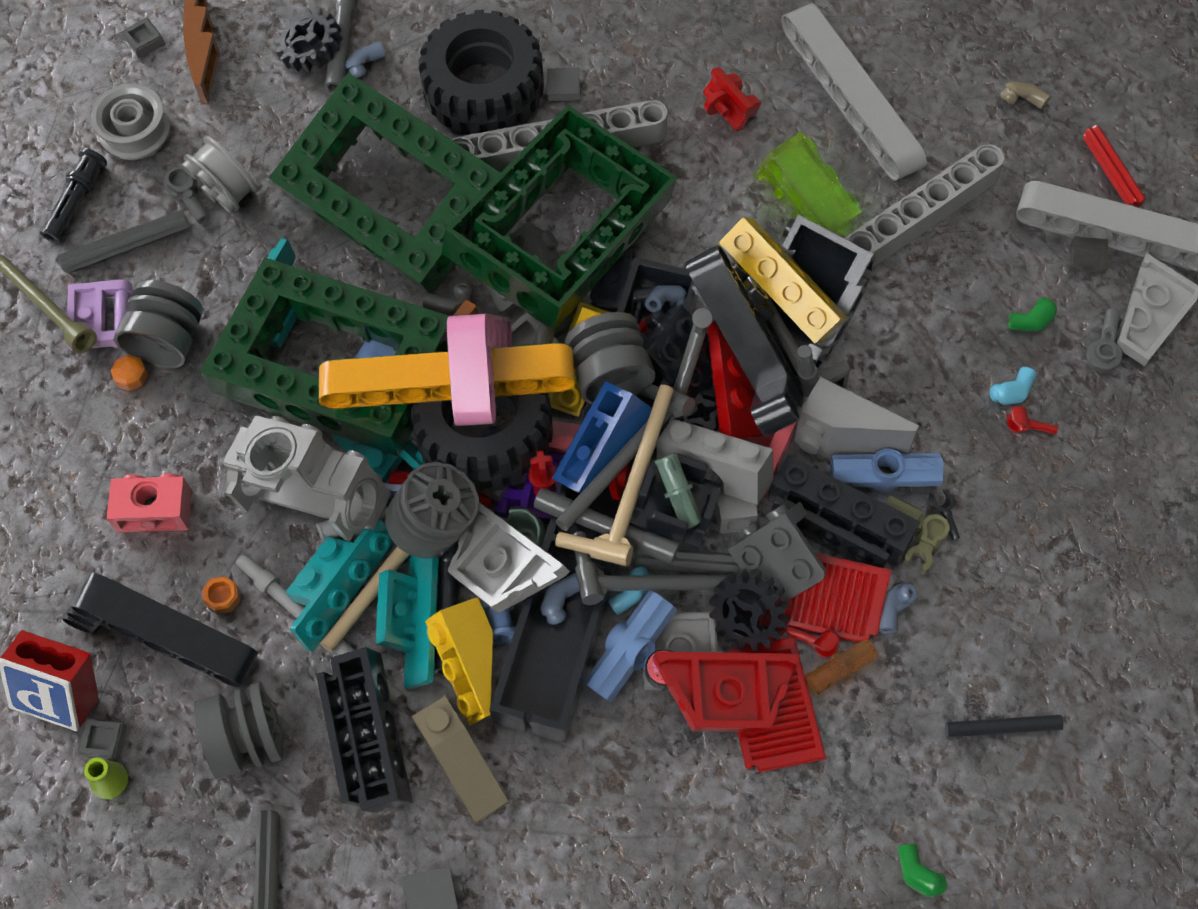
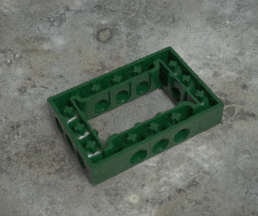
M347 73L269 176V179L284 194L422 290L434 293L456 264L442 254L445 229L500 172L355 76ZM365 127L378 140L384 139L392 144L405 158L408 155L420 163L429 174L433 172L444 179L451 188L415 238L327 178L332 171L335 173L338 169L337 164L351 145L355 146L358 141L356 139Z
M567 105L445 229L442 254L555 331L670 202L678 177L570 105ZM571 168L617 200L607 211L604 209L600 213L598 221L588 232L583 231L580 234L579 242L568 254L563 253L560 256L556 270L553 271L540 262V257L535 254L533 256L511 242L512 238L506 234L559 178Z
M264 257L200 370V374L210 390L215 394L314 426L317 429L400 457L413 431L411 420L413 403L340 409L324 407L319 403V377L267 360V351L277 333H281L284 329L282 324L291 308L298 319L309 322V320L330 326L333 331L338 333L340 330L361 336L363 341L369 343L373 340L392 346L394 351H397L395 356L448 352V315Z

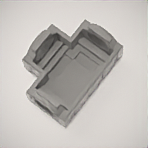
M255 415L249 428L241 427L223 460L224 466L228 469L225 493L242 511L248 512L253 502L259 499L328 518V522L340 536L348 541L351 540L354 532L361 531L362 529H374L391 495L383 484L382 477L373 471L365 456L355 451H348L347 454L336 451L322 439L323 433L316 427L308 424H303L302 427L292 425L276 416L268 419ZM242 472L246 473L242 481L250 485L246 491H242L241 487Z

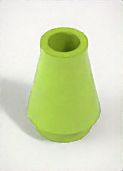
M96 757L89 760L85 765L84 774L88 778L92 792L97 797L112 799L120 795L126 788L128 773L122 764Z

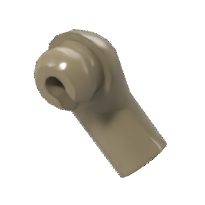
M1010 81L1004 85L1006 88L1001 92V98L1010 104H1015L1020 96L1041 110L1047 106L1051 99L1049 94L1032 83Z

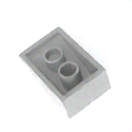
M820 377L802 407L794 442L805 452L814 455L819 454L825 458H831V455L876 454V452L885 448L894 449L900 452V454H909L919 425Z

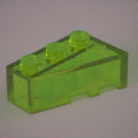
M802 131L770 151L752 174L758 181L764 178L775 189L772 195L778 201L785 199L796 210L793 212L795 219L799 214L833 233L842 229L861 213L854 196L845 191L839 183L834 169L825 164L818 154L815 143L811 139L806 138Z

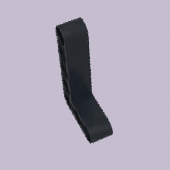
M718 244L688 260L685 265L694 285L755 390L751 413L761 433L767 437L799 421L804 399L802 389L725 251Z
M88 572L78 585L61 617L64 623L86 633H92L99 625H102L236 688L243 687L258 655V652L247 644L94 572Z

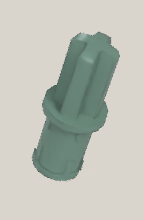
M673 453L663 457V459L654 461L667 491L664 493L665 498H670L677 519L689 523L688 528L698 525L701 522V516L690 490L693 488V485L687 482L678 459V454Z

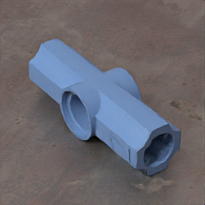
M885 448L879 450L876 454L831 455L830 476L853 488L872 487L879 492H890L896 487L941 486L943 483L944 467L943 458L940 453L900 454V452L894 449ZM879 467H888L894 473L884 474L879 470Z
M649 590L627 622H621L611 630L605 642L606 651L583 683L612 703L634 670L638 671L645 667L647 658L656 650L655 641L677 612V609L663 597Z

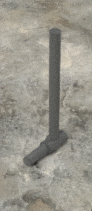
M751 276L748 277L749 281L752 284H756L760 287V285ZM767 294L769 299L766 302L774 311V314L767 321L798 375L803 395L809 397L819 380L817 367L813 361L812 349L807 345L797 346L770 296Z
M699 308L693 313L692 320L694 324L673 388L684 395H687L707 328L713 322V316L706 308ZM671 416L661 427L659 437L672 418L679 420L680 416L675 418ZM655 446V450H654V453H653V456H652V459H653V460H657V447H656V446Z
M651 384L640 395L655 401L659 387ZM674 390L663 424L671 416L674 418L679 416L688 417L694 410L695 400ZM648 420L556 520V524L562 530L567 531L634 458Z
M582 531L572 534L587 538L586 533ZM574 551L577 562L575 568L582 602L585 605H594L601 602L607 591L713 590L727 576H604L603 571L592 562L590 554Z

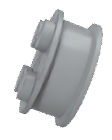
M125 84L108 90L98 98L91 112L92 126L99 135L103 148L110 155L119 159L137 160L155 155L164 145L170 133L169 118L163 109L159 96L152 89L143 85Z
M205 136L203 138L205 145L193 156L186 154L182 167L195 180L199 178L204 184L201 190L213 202L218 201L228 212L232 210L238 211L240 209L238 203L250 191L257 193L259 191L258 186L243 166L224 147L211 137Z

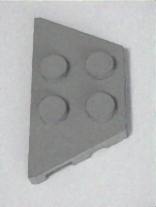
M481 503L478 504V513L469 531L466 530L461 535L458 542V551L453 555L448 568V572L497 613L508 609L562 579L570 572L563 564Z

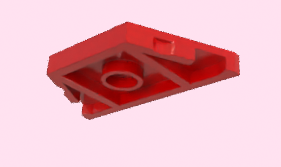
M714 320L707 328L719 431L722 434L745 441L755 436H764L757 427L751 413L755 390Z
M656 652L653 655V662L692 731L768 732L772 728L778 713V706L785 696L792 672L799 662V654Z

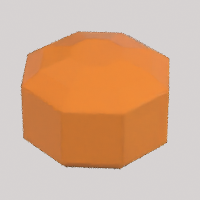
M129 354L116 359L110 370L118 388L128 391L142 387L148 377V372L141 358Z
M226 576L211 578L202 589L203 603L217 615L232 613L241 602L239 587Z

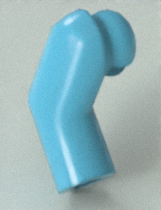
M1029 367L1020 368L1015 381L992 385L989 392L991 400L993 402H1000L1002 405L1022 403L1026 400L1037 373Z
M639 566L630 572V575H653L649 574L647 568ZM649 590L621 591L609 599L608 602L614 612L620 615L637 604Z

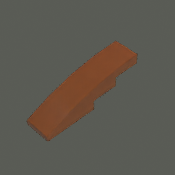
M185 0L183 36L186 59L202 104H208L220 51L213 34L214 26L207 9L208 1Z

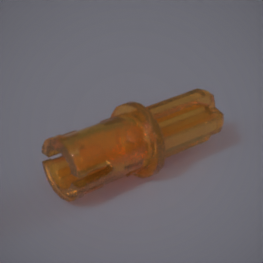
M863 640L840 655L837 653L832 654L830 661L812 672L806 673V682L813 693L819 696L823 691L841 680L849 681L852 678L851 674L876 660L878 652L871 641Z

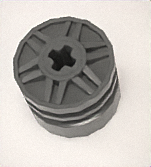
M141 280L135 283L131 298H129L126 305L128 312L121 317L114 335V342L126 354L139 357L142 362L153 366L177 368L184 365L192 343L191 335L195 334L198 322H200L204 311L201 302L191 293L167 282Z
M612 312L591 317L575 326L565 338V344L573 350L576 380L582 398L589 404H593L605 381L637 396L650 387L655 379V371L648 351L643 348L644 339L639 331L637 319L631 314Z
M431 462L420 465L408 475L386 510L385 525L390 538L399 549L413 557L430 559L442 556L456 544L478 513L479 497L474 483L464 472L457 470L451 464Z
M261 681L252 683L249 686L251 702H249L242 687L236 688L234 691V708L229 707L221 693L197 700L194 703L196 726L202 749L209 768L217 780L242 773L244 770L243 753L246 752L249 753L257 767H261L265 763L263 747H265L272 762L283 759V734L279 716L273 701L267 695Z

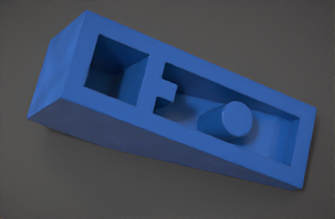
M605 381L552 479L581 494L644 425L650 416L652 408L634 394Z

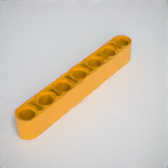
M543 344L492 348L495 397L562 392L571 389L575 385L573 350L568 345ZM448 352L326 361L319 366V403L327 408L340 409L452 400Z

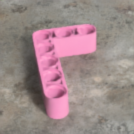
M487 313L448 316L447 340L455 425L494 424L496 420L492 348L512 347L510 318Z

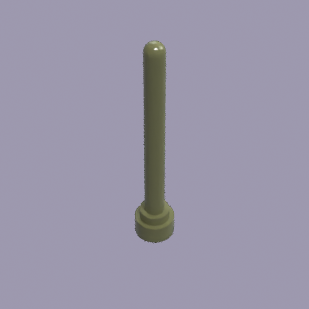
M0 255V271L64 331L65 343L76 353L89 351L96 343V333L86 323L71 320L5 256Z

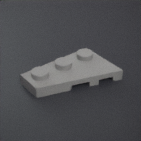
M1146 252L1142 259L1116 342L1121 351L1143 366H1146L1198 301V285Z

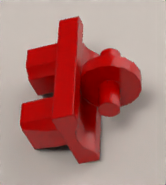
M721 67L714 68L711 71V80L702 92L707 98L704 103V110L710 116L720 113L736 132L743 130L747 120L757 114L761 101L754 94L745 96L741 92L742 80L736 73L727 75Z

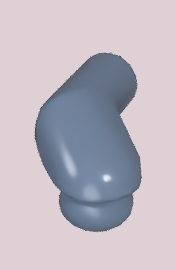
M381 42L359 48L350 56L345 63V68L349 70L351 75L356 78L365 76L366 69L363 64L385 58Z
M576 573L553 584L546 590L541 605V612L543 616H546L549 624H558L566 618V612L562 608L565 599L580 591Z
M910 583L898 584L887 591L879 632L884 634L897 632V614L917 599L918 593L914 585Z

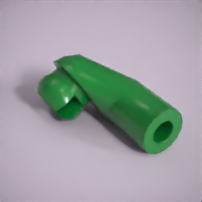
M1041 298L1028 314L1010 313L1008 329L1041 331L1055 318L1057 306L1050 298Z
M906 844L898 847L903 879L906 885L926 897L942 895L947 889L946 878L942 874L935 873L921 865L917 844Z

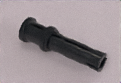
M81 148L79 150V159L75 167L66 174L67 185L39 232L44 239L52 243H60L61 237L85 193L88 194L94 190V181L99 171L107 166V160L92 149Z

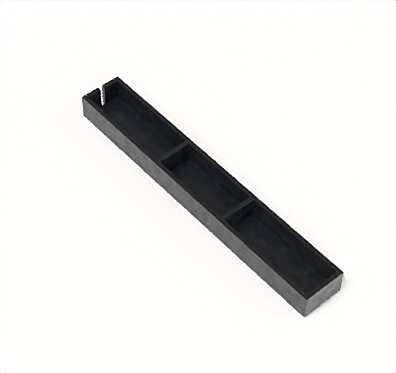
M634 257L617 312L633 314V291L636 287H652L653 290L658 285H680L687 292L684 308L691 316H693L698 296L691 288L694 283L687 269ZM669 301L665 302L661 308L663 312L671 309ZM642 307L639 323L643 322L654 312L649 311L646 307ZM653 365L655 379L652 384L658 387L660 385L672 387L669 381ZM640 394L636 396L651 408L653 407L654 400ZM587 403L582 422L584 421L592 404ZM561 484L560 495L568 497L573 501L580 495V493ZM607 486L588 508L615 519L621 499H612L609 486ZM551 516L541 549L570 571L562 578L564 579L576 573L577 562L574 550L555 545L557 534L559 532L574 534L575 532L582 531L586 533L587 538L593 540L595 537L603 534L577 523H574L567 531H564L556 524L558 518ZM591 558L592 562L603 571L604 576L617 574L619 564ZM551 584L524 600L489 711L495 724L526 732L527 726L530 725L532 726L533 734L566 743L611 591H607L603 600L594 605L583 604L580 591L566 598L562 607L566 612V618L562 622L552 625L548 623L546 616H543L541 612L545 592L553 585Z

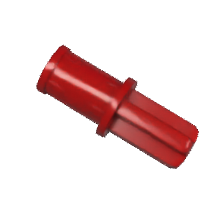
M537 451V457L530 459L531 468L528 475L530 483L533 485L534 494L537 496L542 487L556 493V481L552 477L557 469L553 465L552 457L550 455L544 456V451Z

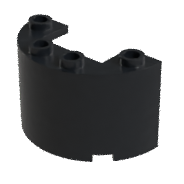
M798 214L796 220L792 218L783 231L782 237L785 238L782 247L788 249L785 252L845 313L848 319L825 342L815 344L772 298L771 300L797 346L807 345L811 347L813 361L818 371L823 363L818 360L819 357L832 352L852 319L870 281L864 274L866 269L873 270L876 257L875 254ZM766 321V326L768 327L770 333L776 341L779 349L785 357L792 372L796 376H798L790 360L788 359L786 353L784 352L781 344L779 343L777 337L775 336L772 328L770 327L768 321Z

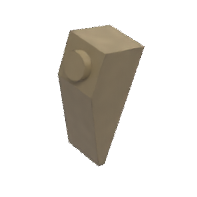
M446 696L412 716L417 730L475 824H478L509 804L508 799Z

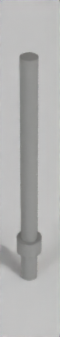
M246 553L237 559L236 565L254 580L253 585L264 595L270 594L294 617L297 618L306 606L292 602L285 593L287 589L279 583L280 578L270 569L264 570ZM342 639L333 651L340 655L354 651V649ZM387 679L391 702L393 705H396L404 697V693Z

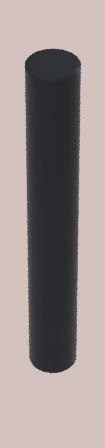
M1061 714L945 722L946 737L949 738L1063 730L1064 724Z

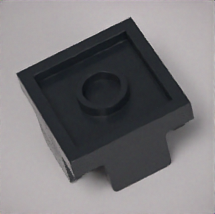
M678 454V459L687 482L693 485V488L690 490L701 516V522L698 525L688 528L689 523L677 519L670 498H665L664 493L667 491L658 467L655 465L654 461L656 460L652 459L629 525L680 543L681 548L698 553L705 531L712 518L721 491V484L705 478L709 467L707 464Z

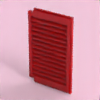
M815 553L827 571L826 577L787 601L791 603V606L785 614L791 617V621L786 626L790 625L797 629L817 634H823L825 630H829L839 639L869 645L870 634L878 635L892 570Z
M795 637L776 640L768 649L762 645L757 652H753L750 645L745 646L743 650L738 649V647L729 649V653L799 654ZM800 655L799 662L794 668L787 684L789 686L785 696L778 706V713L772 728L768 732H737L746 769L757 766L758 773L826 760Z

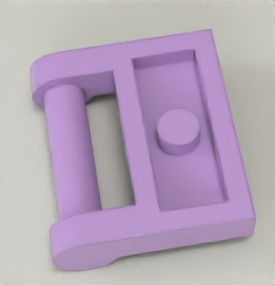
M110 280L68 285L67 316L74 322L86 323L96 333L97 340L92 348L111 346L119 348L113 339L122 315L128 312L126 305L132 293V283L127 280ZM114 296V330L105 331L106 297Z

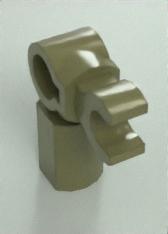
M890 494L885 504L920 521L916 531L918 535L915 538L917 545L907 550L903 558V564L907 566L914 556L921 557L924 565L920 573L924 575L929 571L933 563L931 552L936 553L949 533V523L946 518L938 514L925 516L922 514L923 510Z

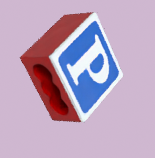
M21 630L0 657V672L10 709L78 731L99 701L92 657L89 652Z

